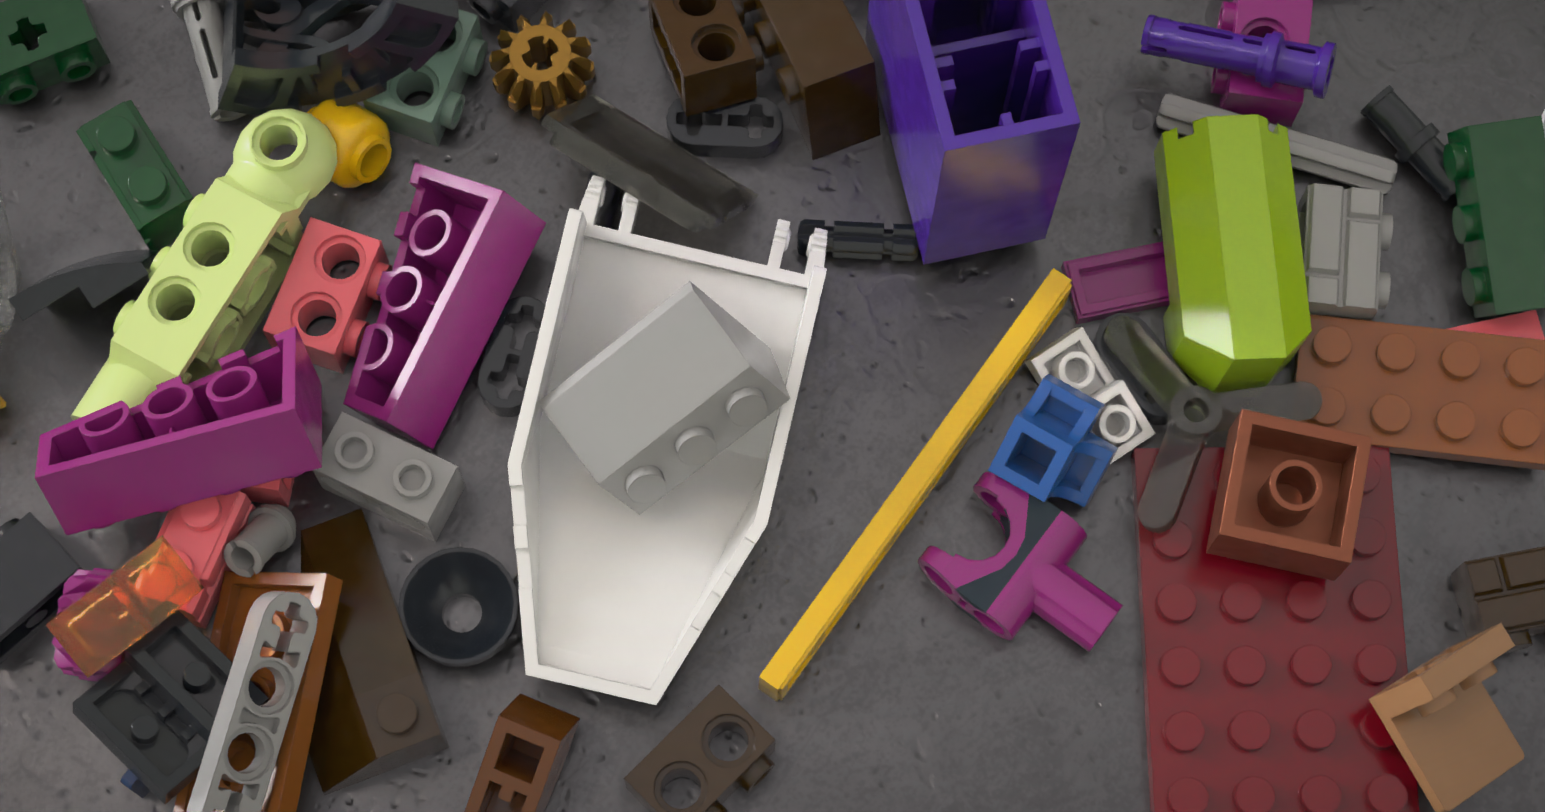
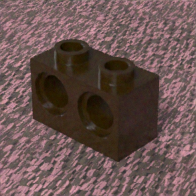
M648 0L650 28L686 117L757 98L756 72L764 70V58L756 35L746 36L743 29L745 16L740 0Z
M718 684L624 778L626 789L649 812H729L722 804L740 786L747 793L750 792L774 768L775 763L769 756L775 751L776 740ZM723 731L739 733L747 742V750L740 758L734 761L718 759L709 748L712 739L718 733ZM678 777L692 779L701 789L698 800L688 808L677 809L671 807L662 797L663 790L668 782Z

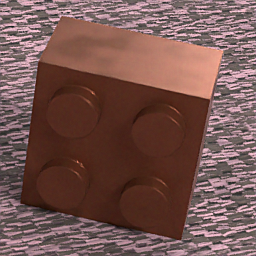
M1241 409L1228 430L1206 553L1335 581L1352 562L1372 437Z

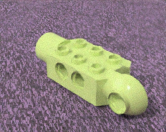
M289 108L268 111L254 118L241 131L233 151V164L226 175L216 178L206 194L200 193L191 201L183 218L184 228L173 245L162 248L154 258L150 266L151 272L148 274L149 282L136 301H128L120 310L113 326L114 336L110 343L109 358L72 413L71 418L73 420L121 400L128 405L129 409L142 404L147 396L157 389L156 385L177 376H181L184 384H189L221 370L218 359L245 349L274 303L303 236V227L298 218L308 201L316 197L330 183L337 166V145L326 125L312 114ZM291 144L297 146L290 157L283 160L269 158L270 153L280 145Z

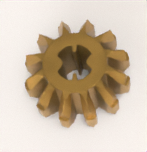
M547 11L541 16L539 25L531 26L528 19L520 15L517 20L519 33L500 30L498 42L501 49L491 51L489 57L491 69L497 72L492 79L495 91L499 95L509 94V107L514 112L531 103L532 115L538 120L545 113V106L553 105L555 111L564 116L568 111L566 97L584 102V98L587 95L584 82L593 80L595 76L594 62L588 59L592 53L591 44L586 36L576 37V26L570 19L554 28L552 15ZM546 61L548 69L538 70L537 63Z

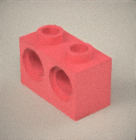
M310 217L262 330L272 348L278 346L274 335L296 326L312 364L343 374L350 356L357 358L366 326L370 325L365 320L373 300L381 301L376 291L382 271H392L393 269L392 265H389L382 241ZM351 260L359 263L357 271L348 278L335 279L329 276L333 267L342 261ZM321 316H330L336 319L334 327L328 333L321 336L306 334L308 325L314 319Z

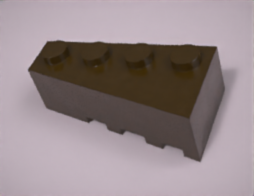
M740 0L744 14L749 13L752 19L754 33L760 43L765 59H769L783 97L792 111L812 160L881 135L875 61L843 0Z

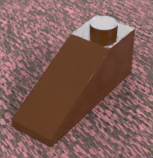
M520 693L498 716L464 812H544L559 779L580 718Z

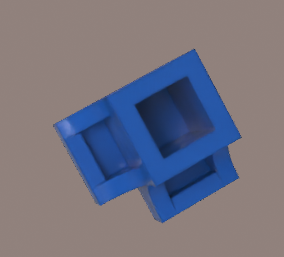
M1051 374L1046 375L1028 404L1014 418L988 471L1043 502L1050 497H1059L1085 507L1091 501L1118 450V447L1091 433L1105 404Z

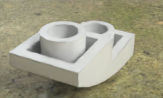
M1083 327L1073 328L1024 361L1038 385H1040L1046 375L1051 374L1105 404L1091 433L1118 447L1111 463L1156 434L1123 380H1114Z

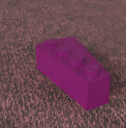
M415 162L409 184L416 188L409 212H400L394 231V236L401 240L392 271H382L376 294L380 296L382 304L376 323L366 326L343 404L389 432L433 449L546 222L503 190Z
M296 326L274 335L278 346L250 358H247L244 349L238 350L218 359L221 370L189 384H184L181 376H177L156 385L157 389L149 394L142 404L129 409L128 405L121 400L41 434L35 480L66 536L93 528H105L123 520L153 512L169 511L183 504L217 495L233 494L247 487L281 478L297 477L305 472L322 468V384Z

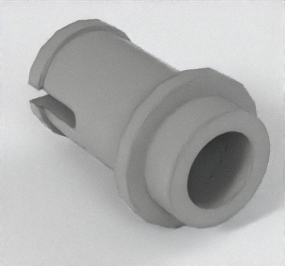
M266 504L255 508L249 514L247 526L234 540H231L225 546L224 559L227 566L239 576L251 577L254 572L258 574L263 569L264 564L276 552H283L293 544L296 538V520L293 514L286 507L279 504Z

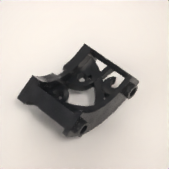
M225 0L223 4L222 84L218 92V109L243 114L262 115L276 109L292 108L302 111V106L320 104L322 101L334 99L337 106L345 107L385 92L387 90V81L403 73L409 67L416 72L439 50L459 19L458 1ZM370 5L378 6L361 28L348 36L331 43L322 38L312 36L334 17L346 15ZM244 21L263 23L269 31L244 26ZM246 43L258 49L256 51L243 49V45Z

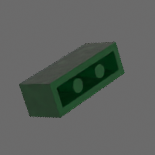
M1542 115L1470 125L1447 133L1449 144H1446L1444 147L1443 163L1448 179L1455 183L1458 206H1455L1453 209L1452 223L1457 241L1464 244L1467 268L1462 272V291L1467 304L1473 306L1474 318L1545 308V136Z

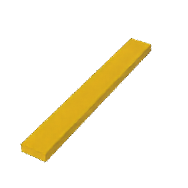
M1055 268L1051 270L759 676V690L775 701L783 700L1065 306L1072 288V280Z

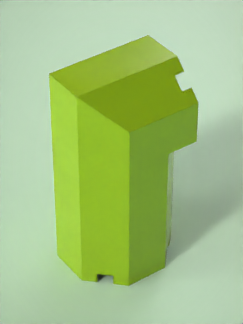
M1258 114L1206 116L1192 122L1193 134L1178 139L1177 127L1163 132L1154 150L1170 303L1163 316L1166 350L1182 371L1198 383L1196 388L1209 399L1259 397L1278 373L1292 360L1312 332L1288 130L1277 123L1274 131H1269L1268 119Z

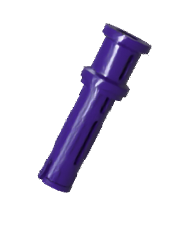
M1152 14L1146 20L1141 40V54L1167 57L1181 60L1182 62L1240 72L1255 76V81L1261 83L1262 87L1272 88L1275 83L1312 90L1314 97L1324 99L1326 96L1337 50V44L1328 41L1323 47L1285 40L1284 33L1273 31L1272 34L1266 33L1263 38L1193 23L1174 21Z

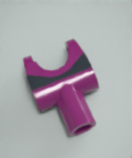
M984 472L974 484L973 491L984 504L993 510L992 516L1001 524L1005 535V547L995 556L987 559L970 560L958 554L952 557L937 547L928 546L918 559L920 568L931 582L960 610L1003 639L1013 640L1034 612L1090 652L1123 605L1068 566L1086 541V532L1073 518L1048 500L1043 502L991 472Z

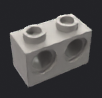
M344 412L339 416L322 447V468L313 470L323 489L435 542L465 488L457 465Z

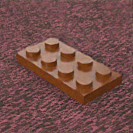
M1310 314L1312 332L1296 353L1290 419L1371 436V446L1389 448V453L1545 471V340Z
M225 571L210 641L232 663L248 612L253 602L262 594L270 591L300 593L310 600L315 607L317 615L316 633L261 812L297 811L343 580L327 573L259 572L255 574L254 572L251 577L239 576L233 571ZM275 611L272 623L279 626L280 631H290L293 620L287 618L284 612ZM262 647L260 656L283 660L285 652L273 651L272 648ZM266 667L258 669L250 680L270 700L276 687L274 675ZM246 733L240 734L228 748L229 764L237 772L246 769L255 757L256 748L250 735ZM196 778L177 794L173 812H186ZM221 779L218 787L242 793L244 784ZM214 809L213 812H224V810Z

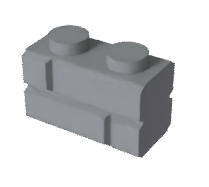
M1317 183L1308 185L1298 203V220L1310 314L1371 321L1378 312V309H1386L1391 286L1390 273L1380 271L1381 250L1388 251L1393 234V215L1391 213H1383V193L1375 189L1356 187L1344 189L1343 186Z

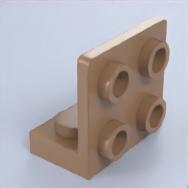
M1502 623L1449 646L1369 699L1435 812H1449L1524 759L1523 750L1482 684V681L1498 672L1493 660L1515 646Z

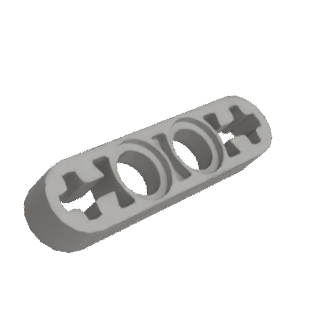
M270 591L262 594L253 602L246 618L186 812H213L214 809L224 810V812H261L317 628L315 607L302 594ZM275 611L284 612L287 618L293 620L289 632L280 631V627L272 623ZM269 647L273 651L285 652L283 660L260 656L261 648ZM266 667L274 675L276 682L275 692L266 704L258 706L250 698L248 691L249 681L258 669ZM246 733L254 741L256 748L255 757L246 769L237 772L229 764L228 748L234 738ZM220 780L244 784L242 793L218 787Z

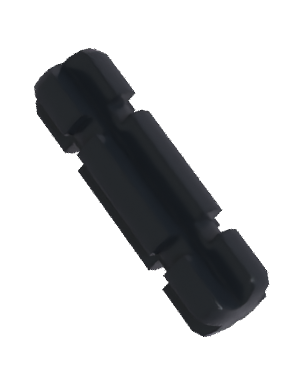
M804 219L800 221L798 226L797 250L802 256H806L809 238L814 234L815 227L828 230L826 252H832V258L882 260V255L887 254L891 255V260L913 261L916 260L919 252L913 224L893 223V229H884V223L834 221V226H825V220Z

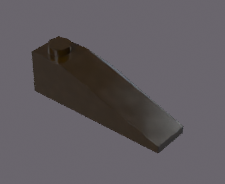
M362 508L301 530V573H327L343 580L309 747V754L323 794L328 795L449 748L413 646L404 631L397 602Z

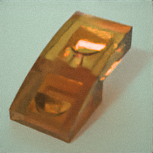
M162 535L111 572L98 585L51 618L46 626L86 677L89 678L177 611L204 587Z

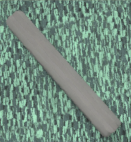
M1168 93L1165 94L1156 116V126L1166 131L1177 127L1178 134L1188 136L1193 134L1192 122L1206 116L1242 114ZM1268 122L1269 131L1273 132L1276 124ZM1287 128L1293 169L1356 188L1380 190L1383 195L1388 194L1391 190L1397 173V162L1393 159Z

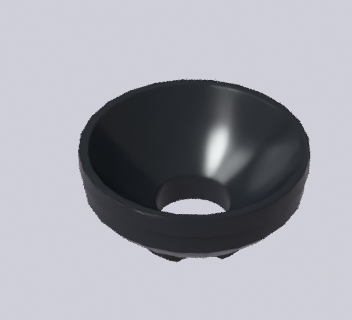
M454 547L442 549L427 556L413 568L401 589L398 609L406 636L418 652L428 659L446 666L465 667L490 659L505 646L511 638L518 620L519 600L513 579L501 562L488 553L474 548ZM468 597L481 605V620L471 631L464 633L452 631L444 623L445 609L454 599Z

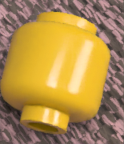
M334 99L322 101L307 111V113L312 114L328 127L336 142L337 166L331 182L342 188H355L376 180L384 172L389 164L392 148L388 126L380 117L358 103L345 107L337 106Z

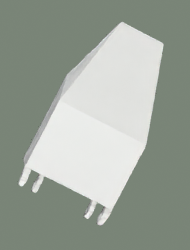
M593 175L579 210L570 208L567 215L508 460L525 672L528 676L657 705L768 524L827 268H824L828 230L815 227L814 234L810 236L806 250L808 259L805 273L801 274L780 269L783 252L788 249L792 232L789 228L790 221L778 219L767 265L632 234L641 201L642 186L630 184L628 191L625 192L618 230L597 226L595 224L600 207L604 204L607 188L605 186L606 178ZM691 281L771 349L790 399L639 515L598 485L542 410L540 400Z

